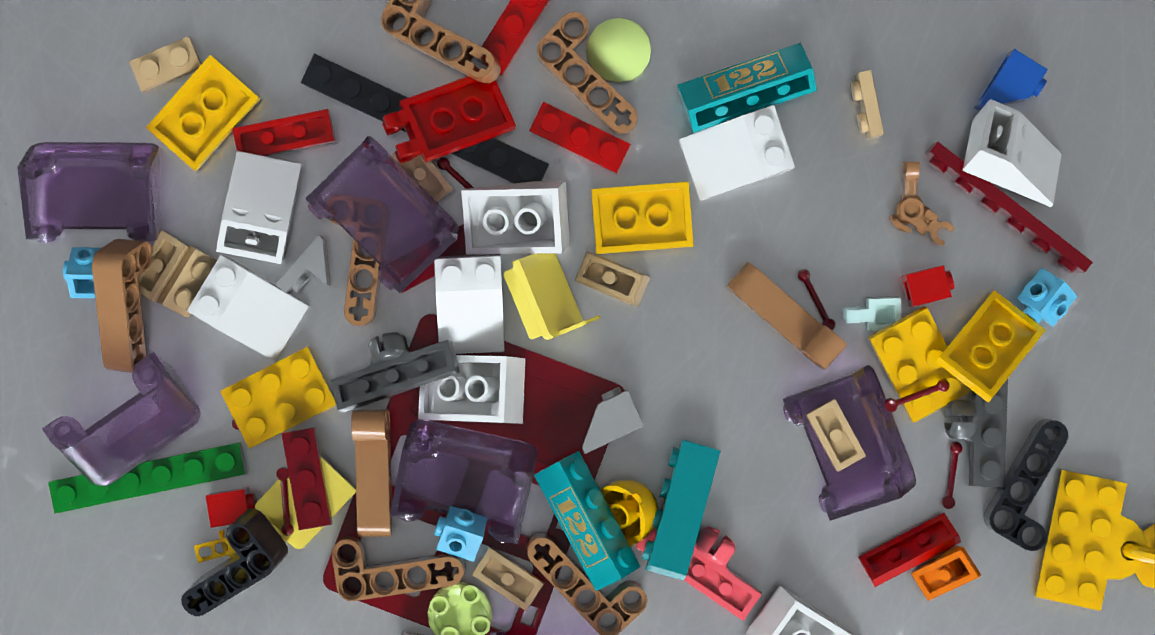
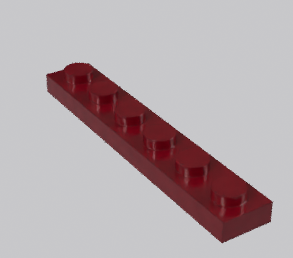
M940 142L933 143L927 150L925 155L930 158L928 163L942 174L946 171L956 178L954 183L961 190L968 194L973 191L982 198L980 204L993 214H996L997 211L1007 218L1005 223L1019 234L1024 231L1033 238L1031 241L1032 245L1045 254L1049 251L1059 258L1057 264L1071 274L1074 271L1085 273L1093 262L991 182L963 171L964 161Z

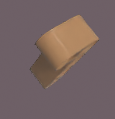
M389 0L381 16V25L396 40L479 82L491 83L498 78L501 66L498 59L491 52L424 18L432 0ZM399 17H405L404 26L399 30H393L394 21ZM426 31H433L432 40L427 44H421L422 35ZM461 45L460 55L456 58H449L448 53L451 47ZM472 57L485 64L487 62L489 64L488 68L479 69L471 62Z
M579 12L567 13L540 40L537 46V55L540 63L610 130L619 135L629 134L634 130L637 123L636 110L575 52L588 36V20ZM570 21H578L584 29L580 35L570 36L565 31L566 24ZM549 44H555L561 49L560 56L555 60H548L542 54L543 49ZM574 66L582 68L585 73L583 80L577 83L569 81L566 77L568 69ZM598 88L605 90L608 94L607 102L603 105L592 103L589 96L593 90ZM616 100L618 104L615 105L614 109L621 115L626 112L629 113L628 121L630 125L621 124L617 126L615 124L617 121L616 115L611 110L608 116H605L603 112L608 110L613 101Z
M335 195L326 202L325 214L327 219L341 226L355 227L344 316L352 325L365 326L370 324L376 316L389 211L383 203L374 199ZM344 201L349 206V213L345 218L337 219L334 217L333 208L336 203ZM371 206H378L382 213L381 219L374 224L368 223L365 219L366 210ZM367 238H373L377 243V250L371 256H365L361 251V243ZM368 270L373 276V282L368 288L363 289L358 286L356 277L360 271ZM354 291L362 294L371 293V299H363V308L368 309V315L362 316L361 321L357 320L358 316L352 313L353 307H359L360 297H353Z
M115 239L99 249L93 257L92 273L102 360L107 370L140 373L145 366L146 347L138 276L146 271L152 262V246L147 241Z
M747 262L727 285V288L819 368L826 370L847 346L846 342L836 333L819 323L751 263Z
M389 409L354 410L351 415L352 440L355 441L358 537L392 536Z
M535 533L527 540L526 551L533 565L598 634L618 635L646 608L648 602L647 595L637 582L631 580L624 581L606 596L601 590L595 591L588 576L548 534ZM538 543L541 546L548 544L546 546L547 551L553 558L550 564L542 553L535 555V545ZM561 566H569L572 569L571 576L566 580L555 578V571ZM588 589L593 591L594 597L589 603L583 604L577 601V596L582 590ZM637 591L640 595L639 600L632 605L625 604L623 597L627 592ZM605 613H612L616 616L615 622L609 627H603L599 624L601 616Z
M353 536L342 538L334 545L332 550L337 591L347 601H359L449 587L459 583L465 573L464 560L461 557L448 554L367 566L363 543ZM350 544L356 549L357 554L354 560L348 561L341 556L340 548L342 545ZM447 562H451L452 567H458L459 570L455 571L453 577H449L448 572H441L436 575V581L432 580V563H435V570L445 568ZM415 566L423 568L427 575L426 580L421 583L414 582L409 576V570ZM383 571L389 572L394 578L393 586L389 588L382 587L377 581L378 573ZM346 578H358L362 584L361 591L357 593L348 591L345 586Z

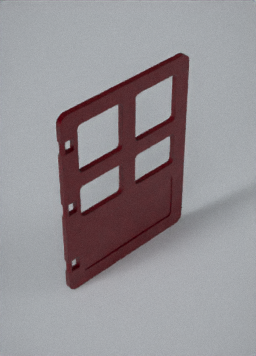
M427 314L420 319L409 347L410 352L439 343L437 315ZM504 341V352L463 353L456 355L525 358L523 424L418 419L420 387L391 396L386 409H389L391 460L398 441L403 435L465 457L469 462V466L455 503L451 506L467 509L476 514L490 472L493 470H499L539 485L534 477L535 474L579 451L595 480L609 443L586 454L582 449V445L597 404L603 401L601 395L617 387L620 388L621 392L625 390L615 382ZM392 485V510L434 526L437 525L440 516L446 518L450 506ZM356 493L352 497L335 545L347 536L356 537L360 541L362 537H358ZM554 514L547 534L567 553L570 542L564 531L556 528L558 520ZM487 521L481 544L531 562L526 551V543L530 538L529 536ZM539 543L535 545V555L542 553L550 564L553 558L547 551L546 546L548 544L545 546H541ZM344 544L340 548V554L345 560L352 561L355 558L356 549L350 544ZM436 550L435 555L447 554L439 550ZM331 553L323 574V583L327 589L338 593ZM447 562L445 568L435 570V563H432V580L436 581V575L441 572H448L449 577H451L454 570L451 562ZM534 565L531 574L545 582V584L530 605L537 608L532 624L529 625L521 622L525 610L519 607L509 630L504 631L490 626V630L485 635L537 634L554 586ZM562 566L555 571V578H558ZM346 578L345 586L348 591L352 593L361 591L362 584L358 578ZM380 584L384 588H389L388 586ZM441 588L423 590L418 596L404 593L359 601L430 628L427 614L430 601Z

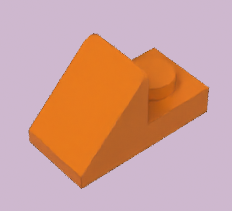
M953 546L940 557L915 568L911 575L929 601L979 578L981 573L964 547Z

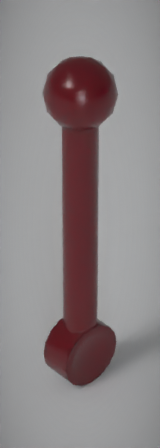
M442 157L437 161L438 168L446 170L464 188H474L450 166V161L447 158Z
M806 269L800 270L798 272V279L804 282L823 319L822 325L833 330L836 325L835 321L828 317L810 281V272Z
M941 379L937 385L897 400L888 398L884 402V407L888 412H894L899 405L937 391L946 392L950 387V383L945 379Z
M953 442L950 445L952 458L947 493L941 501L946 509H952L955 506V500L952 496L958 455L963 449L960 442Z
M282 467L276 472L277 478L281 480L284 520L281 532L285 536H290L294 532V527L290 524L287 487L289 473L287 468Z

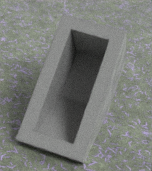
M617 387L601 395L603 401L597 404L582 445L585 454L644 427L628 390L621 392L620 388Z

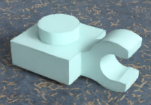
M899 296L866 297V307H843V320H846V323L867 322V330L869 332L879 331L901 319V297Z

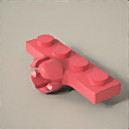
M709 526L705 527L697 537L688 573L684 581L744 621L762 595V592L727 567V562L735 552L734 542L725 535L717 548L713 549L712 546L717 540L720 531ZM653 529L651 534L638 542L635 547L643 552L647 540L653 542L656 529Z

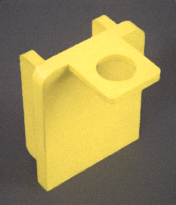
M539 253L513 261L514 268L504 272V278L530 339L543 336L544 339L550 340L601 319L597 315L583 321L556 253Z
M321 456L331 517H333L356 493V488ZM288 478L290 524L294 527V532L290 536H285L281 532L284 520L281 480L278 479L257 501L255 509L261 511L285 543L288 542L295 549H302L324 526L305 530L298 529L291 484Z

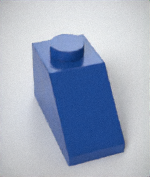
M1013 49L1003 60L974 108L980 111L990 99L1007 105L1024 101L1032 95L1037 97L1047 82L1043 77L1048 69L1018 50Z

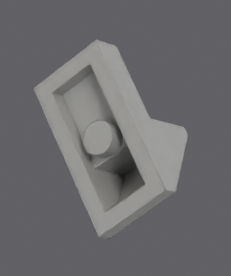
M316 236L275 284L284 293L290 294L292 290L297 293L309 280V277L306 276L308 271L313 273L324 284L330 286L327 240L322 236Z

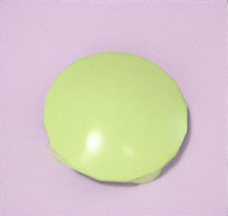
M615 18L604 21L594 29L589 37L586 51L589 64L602 78L620 83L630 81L643 73L649 63L651 46L649 37L641 26L632 20Z
M459 582L456 585L441 588L431 599L427 612L429 626L434 635H485L490 630L492 620L491 603L485 593L472 584Z

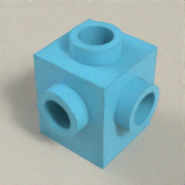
M72 247L69 261H64L63 277L64 280H67L70 298H95L92 261L95 253L101 248Z
M1041 268L1034 278L1025 285L1018 299L1026 307L1023 311L1038 324L1043 320L1054 327L1058 320L1067 313L1068 308L1078 296L1065 281Z
M450 506L446 518L440 516L436 525L434 535L439 536L436 550L474 562L484 537L487 517L472 513L467 509Z

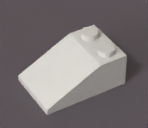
M774 105L679 139L700 201L795 168Z
M532 181L461 190L466 255L563 253L570 245L566 181Z
M500 254L435 257L439 342L447 339L453 342L455 354L504 352Z
M220 255L187 312L266 357L277 361L310 306L291 294L284 293L279 287L230 257Z
M456 355L460 373L420 386L418 419L523 424L525 358Z
M779 585L744 635L853 634L799 596Z

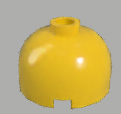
M631 479L617 480L602 488L601 493L630 547L651 534L658 504L649 488Z

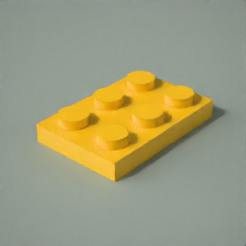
M209 55L146 128L197 172L233 131L232 128H236L260 101V98L218 60Z
M689 182L591 189L596 254L694 247Z
M993 290L936 362L989 403L1046 329Z
M923 306L867 337L899 398L937 385L941 379H945L950 383V387L946 392L937 391L902 404L913 423L948 405L951 401L970 393L969 388L936 362L947 348V345L927 307Z
M309 347L220 390L249 449L336 405V401Z

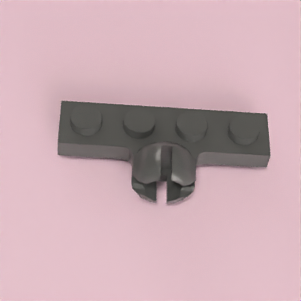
M398 332L382 334V342L379 341L378 336L370 340L368 349L371 362L368 367L333 379L331 383L337 410L345 413L458 374L460 371L453 342L447 339L410 352L406 337Z
M1008 379L989 403L972 391L970 400H953L946 407L945 417L961 418L960 422L944 423L946 434L952 439H965L970 445L969 486L1004 488Z

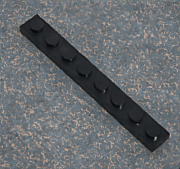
M315 53L300 82L384 122L383 116L401 111L400 101L408 98ZM495 138L450 153L513 184L542 181L549 167V163Z

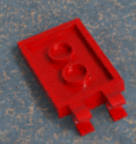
M469 76L401 100V111L383 116L384 122L382 123L386 135L397 133L403 128L408 135L410 141L402 142L395 146L397 151L394 153L399 164L409 162L420 154L426 163L515 130L516 127L496 80L491 83H482Z

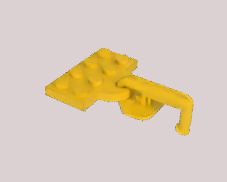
M1061 469L1035 597L1101 611L1107 579L1121 580L1135 573L1144 586L1155 588V523L1142 531L1133 520L1121 515L1127 483Z

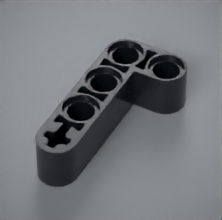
M1043 419L1037 422L1005 475L1004 488L997 489L983 515L984 522L990 530L1028 551L1041 549L1047 540L1045 528L1027 517L1025 513L1067 443L1068 430L1064 424L1051 419ZM1047 428L1053 429L1052 432L1056 435L1054 440L1048 439V436L1045 434ZM1036 444L1043 445L1044 448L1049 449L1048 453L1035 448ZM1038 454L1041 464L1037 470L1030 471L1027 467V460L1031 455ZM1021 482L1024 486V494L1018 499H1013L1010 493L1011 487L1014 483ZM1005 510L1008 514L1007 523L1002 527H997L994 523V516L998 511ZM1028 527H1034L1036 531L1035 539L1030 543H1024L1022 539L1023 531Z
M252 508L247 509L227 528L226 538L237 554L202 575L182 595V606L189 614L199 617L208 613L269 576L287 557L288 546L261 511Z

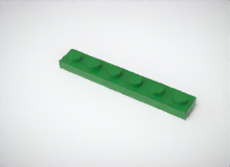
M241 442L49 481L48 485L54 514L245 475L247 470Z

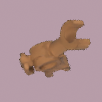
M903 162L904 196H901L897 204V214L891 215L889 220L898 230L908 233L911 232V228L906 226V224H912L920 234L924 235L928 232L933 243L943 246L945 242L938 238V230L944 227L946 230L953 232L955 228L949 222H938L939 216L924 205L921 196H917L920 162Z

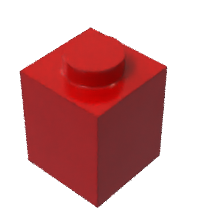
M944 265L901 275L909 307L952 297L950 290L954 289V281L950 270L945 271Z
M249 487L206 495L210 527L231 525L245 510L255 509V504L257 503L255 493L250 494Z

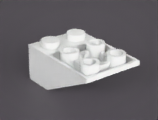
M990 99L972 120L963 171L1052 207L1062 153L1020 111Z
M242 151L236 152L216 252L277 264L282 263L302 163Z

